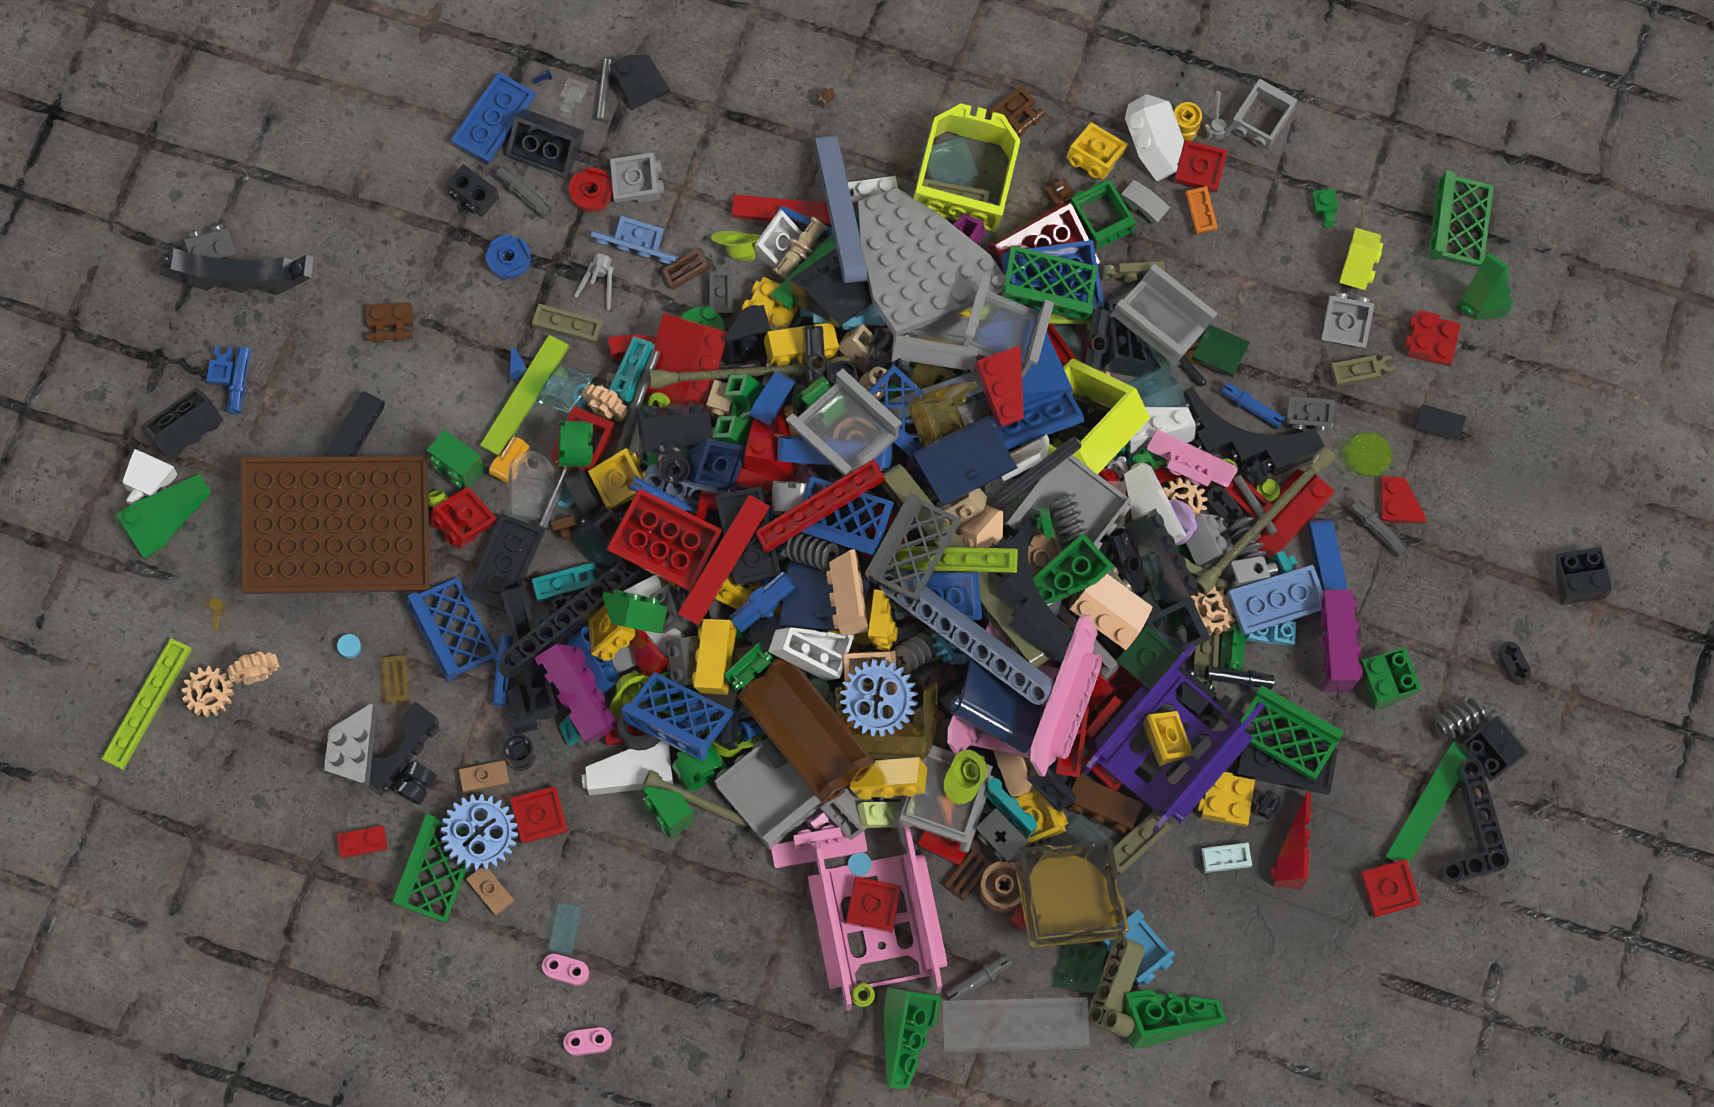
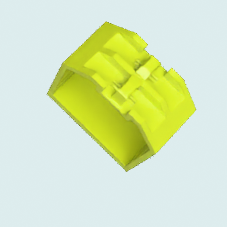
M959 104L934 118L913 200L921 202L949 221L956 222L965 213L983 221L985 230L996 233L1003 215L1020 139L1003 114L993 112L991 120L985 119L986 109L978 107L976 115L972 116L970 115L972 106ZM948 131L963 137L1001 146L1009 161L998 206L922 186L935 137Z
M1072 358L1063 367L1073 388L1071 394L1075 393L1082 397L1087 396L1112 408L1081 441L1082 447L1073 454L1079 461L1096 474H1099L1150 419V416L1135 387ZM1049 444L1047 456L1057 448Z

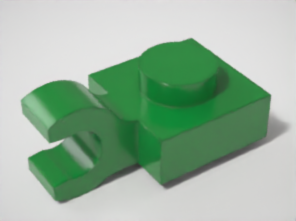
M1335 189L1313 191L1312 199L1315 214H1322L1325 228L1334 227V213L1338 212Z
M1143 447L1139 454L1132 457L1133 461L1127 463L1129 468L1143 462L1151 466L1153 470L1167 467L1166 458L1147 450V447Z
M1049 507L1041 508L1040 512L1034 510V518L1038 524L1039 531H1044L1045 539L1054 537L1051 509Z

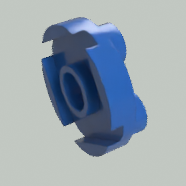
M503 235L490 243L489 249L486 252V261L490 271L498 276L499 279H514L523 275L530 268L531 253L523 239L512 237V235ZM506 253H509V255L514 254L511 261L503 260Z

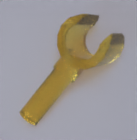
M215 597L211 598L209 609L215 611L213 631H219L220 616L225 608V603Z

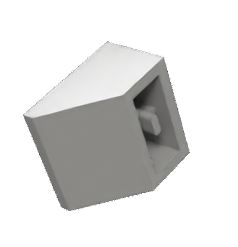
M1199 514L1195 517L1197 529L1186 544L1196 565L1209 568L1216 566L1233 548L1236 542H1232L1228 532V524L1221 516Z

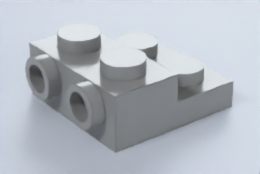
M654 153L610 159L615 203L638 200L639 203L661 200L660 194L664 193L663 181L659 180L658 173H662L661 161L656 159Z
M1334 292V296L1328 297L1321 340L1366 348L1374 304L1369 303V298L1357 296L1356 300L1347 299V294Z

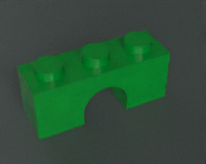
M734 374L729 376L724 396L732 403V415L718 416L713 438L717 441L747 446L754 420L749 414L763 389V385L750 375Z

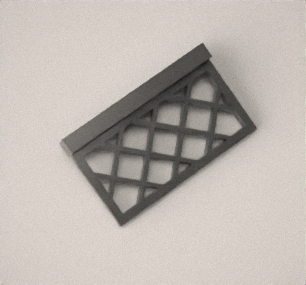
M909 493L865 572L868 581L875 584L879 583L917 601L957 530L961 518L920 500L915 494ZM921 508L931 511L933 518L919 522L918 514ZM944 519L953 521L950 529L940 532L937 524L938 521ZM935 523L937 533L924 537L921 527ZM919 528L921 538L908 542L906 537L908 532ZM939 538L941 542L939 549L929 552L926 542ZM923 543L926 553L913 557L910 547ZM907 548L910 558L897 562L896 553ZM928 558L929 567L918 572L915 562ZM912 563L915 573L901 577L899 567ZM896 568L899 576L898 579L892 581L883 579L886 571ZM917 578L919 585L914 593L905 589L903 582Z

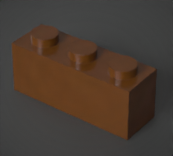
M1080 776L1077 777L1071 790L1077 796L1076 800L1068 805L1070 811L1079 815L1082 813L1089 815L1092 821L1098 824H1109L1114 831L1125 834V832L1130 833L1143 803Z

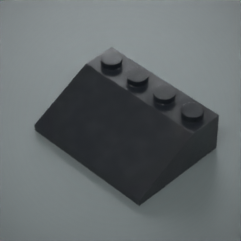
M836 248L789 280L793 302L837 327H840L873 304L867 281L844 283Z

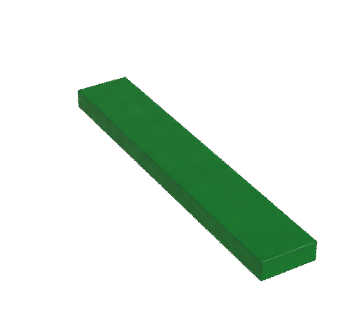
M856 209V210L854 211V213H855V218H856L857 227H858V215H857V209ZM833 233L771 294L772 300L787 310L795 304L792 299L789 280L836 248Z
M1456 741L1452 742L1385 857L1386 860L1394 863L1407 859L1408 864L1411 862L1458 781V766L1471 758L1462 748L1461 744Z

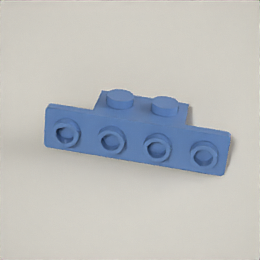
M621 216L615 236L591 231L590 236L595 237V241L601 244L608 245V242L617 244L616 248L629 251L632 248L638 250V255L650 258L652 254L658 256L659 261L668 264L679 259L677 255L659 250L665 228Z

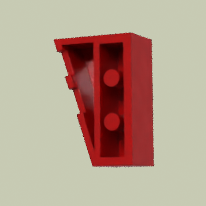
M1019 345L978 360L974 364L998 429L1019 422L1024 418L1021 349Z

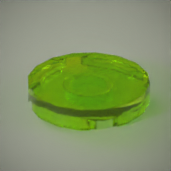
M1365 432L1357 435L1350 441L1347 447L1346 460L1349 467L1356 474L1375 477L1387 470L1392 460V450L1389 443L1382 436L1376 433Z

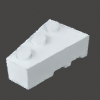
M1145 407L1150 419L1129 440L1125 448L1130 458L1139 454L1143 447H1147L1156 429L1186 443L1194 441L1196 424L1188 407Z
M791 627L775 631L768 652L825 681L838 679L844 667V654L849 652L854 635L841 636V634L832 632L826 633Z

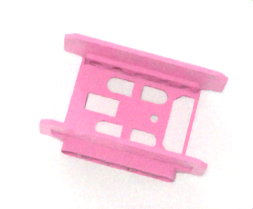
M1084 614L1078 619L1069 646L1064 647L1062 650L1066 654L1060 669L1044 665L1037 668L1052 680L1056 678L1049 700L1042 703V708H1046L1031 748L1026 753H1022L953 716L948 727L947 743L955 756L959 752L966 750L970 745L1030 758L1038 775L1043 777L1047 772L1048 766L1055 762L1056 757L1066 759L1069 756L1102 664L1101 655L1093 653L1097 629L1090 615ZM989 622L986 631L993 635L995 638H997L999 641H1001L1003 644L1007 645V643L1000 636L997 630Z
M908 824L903 825L906 854L871 861L870 871L862 876L854 875L849 870L848 865L825 869L820 842H815V855L819 874L808 876L810 893L829 988H842L847 1011L852 1009L850 992L857 985L855 973L862 964L909 956L918 962L920 974L869 985L877 987L932 976L936 993H941L942 983L939 968L947 967V959L925 855H915ZM877 876L878 881L902 886L901 890L904 894L907 912L896 914L894 925L910 922L913 945L910 948L902 949L898 946L894 928L893 933L844 923L841 902L844 898L851 897L855 877L868 878ZM863 931L867 952L864 957L855 958L851 955L847 934ZM884 942L886 944L885 949H879L878 943Z

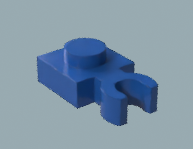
M216 346L214 353L217 360H210L206 381L208 384L230 386L234 364L229 362V360L233 356V351L231 347H228L227 353L222 355L220 354V346Z

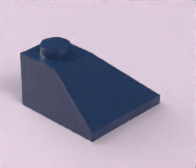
M704 439L689 451L687 459L690 465V473L687 478L693 483L729 489L737 481L747 446Z

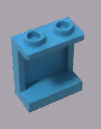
M1139 909L1117 926L1119 937L1125 936L1141 943L1144 947V955L1133 982L1136 987L1142 983L1144 986L1148 985L1155 979V972L1160 968L1162 971H1165L1174 963L1172 959L1175 956L1174 951H1169L1143 920L1145 916ZM1118 937L1104 938L1100 944L1110 953L1112 945Z

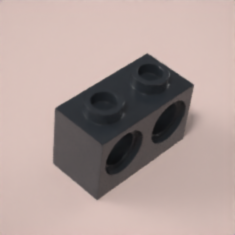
M464 164L446 182L448 195L457 202L460 200L465 204L469 212L472 214L477 213L481 217L499 199L497 188ZM460 184H468L465 188L458 187ZM478 196L485 197L481 201L475 200V198H477Z

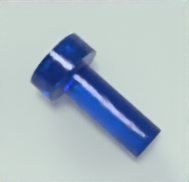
M546 70L545 74L533 78L534 84L545 79H553L550 70Z

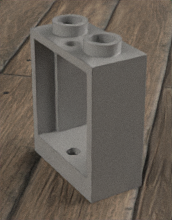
M1259 79L1234 117L1232 124L1239 118L1241 120L1244 119L1257 98L1284 112L1270 135L1263 133L1244 121H1241L1234 129L1237 135L1245 136L1258 147H1264L1269 150L1295 110L1297 99Z

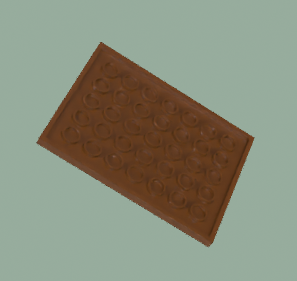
M427 456L241 457L242 594L424 592L430 589Z

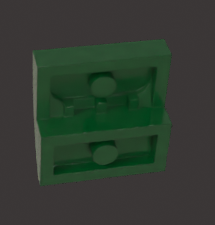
M1209 324L1196 348L1192 360L1233 378L1250 342Z

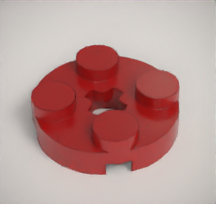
M598 168L584 169L585 171L579 174L576 173L569 184L572 203L584 211H603L613 198L612 181L608 174ZM591 185L595 186L596 192L589 194L586 188H590Z

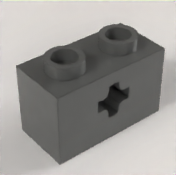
M997 808L976 827L980 832L977 836L984 844H992L996 849L994 854L1002 862L1007 860L1013 863L1032 844ZM1000 832L1003 834L1007 833L1005 835V838L1007 839L1005 843L1002 841L998 842V834Z

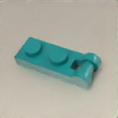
M633 337L609 390L618 394V398L621 397L626 402L633 400L635 387L647 364L650 353L655 347L651 342Z
M589 563L533 578L532 582L538 603L557 598L559 594L565 596L583 591L598 579L595 576V564ZM586 575L587 580L580 582L579 576Z
M990 779L985 788L984 795L1028 839L1038 827L1035 818L1030 813H1025L1019 807V802L1011 795L1009 796L1002 789V783L999 779Z

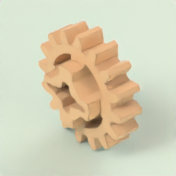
M588 384L581 394L584 397L583 399L589 402L587 405L591 407L592 412L607 420L614 419L616 422H622L628 413L627 407L621 404L622 400L618 398V394L603 386L596 387L593 384Z
M1177 477L1175 484L1169 480L1168 488L1162 486L1167 498L1177 500L1176 496L1184 499L1186 504L1193 510L1195 517L1201 514V510L1207 509V507L1202 505V502L1207 501V498L1201 496L1205 490L1203 488L1197 489L1198 485L1195 483L1190 485L1191 481L1189 478L1182 482V479ZM1186 487L1182 492L1174 491L1177 488ZM1194 496H1196V501H1197V502H1196V507L1193 505V497H1194Z
M1216 586L1207 595L1197 591L1191 596L1209 635L1214 631L1217 635H1220L1222 631L1226 632L1230 625L1235 622L1233 618L1235 614L1228 595L1225 596L1223 594V588L1216 591Z
M256 652L238 658L239 661H235L233 665H230L227 671L232 683L236 682V684L244 682V684L250 685L254 682L268 679V675L278 671L277 668L280 666L276 654L271 655V653H267L264 655L262 652Z
M210 666L207 667L205 672L198 668L199 674L197 675L191 672L190 676L192 679L184 680L188 687L182 688L183 694L186 695L182 699L185 703H189L187 705L190 711L195 709L194 713L197 716L203 712L206 718L209 717L210 712L218 716L217 710L219 709L225 712L224 704L232 703L228 696L234 695L233 690L229 689L233 684L231 681H227L228 675L226 673L221 675L219 668L213 672ZM219 682L222 683L223 693L218 690ZM210 689L212 690L211 693L207 692L206 694H204V691H210ZM193 691L198 694L197 702L194 701Z

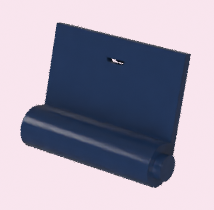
M984 416L912 453L917 468L921 474L924 473L942 506L1017 469L1016 463L996 432L998 427L993 418L989 419L987 416Z
M791 562L789 564L787 575L793 580L797 588L783 599L780 627L840 631L839 628L835 629L833 615L837 614L836 606L832 607L830 601V593L834 592L833 584L829 585L826 571H830V569L821 570L804 563ZM860 567L867 608L869 591H872L873 587H877L878 583L875 584L868 581L865 574L868 567Z
M971 658L963 692L959 696L952 698L949 708L951 709V715L1016 750L1026 753L1031 748L1036 735L1042 704L1032 703Z

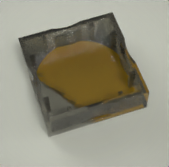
M1111 839L1078 842L1068 846L1045 845L1018 849L1013 859L1030 948L1116 940L1118 937L1126 935L1129 927L1123 897L1118 887L1117 866Z

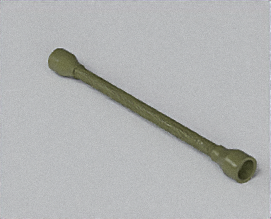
M839 356L828 360L826 372L837 361L844 360L850 362L849 356ZM792 364L789 366H766V368H740V370L737 368V370L723 369L711 370V372H682V374L667 372L661 369L649 370V384L652 389L663 388L679 381L722 379V377L725 379V377L728 378L734 374L765 376L773 375L775 371L781 374L805 373V366L803 364Z
M1322 447L1314 455L1312 463L1304 474L1274 503L1220 562L1196 578L1199 593L1207 595L1214 588L1217 578L1222 574L1221 572L1300 491L1311 477L1319 471L1328 468L1336 458L1330 449Z

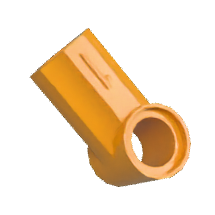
M513 437L502 455L497 456L491 464L489 474L507 484H511L517 476L519 465L530 450V446L522 439Z

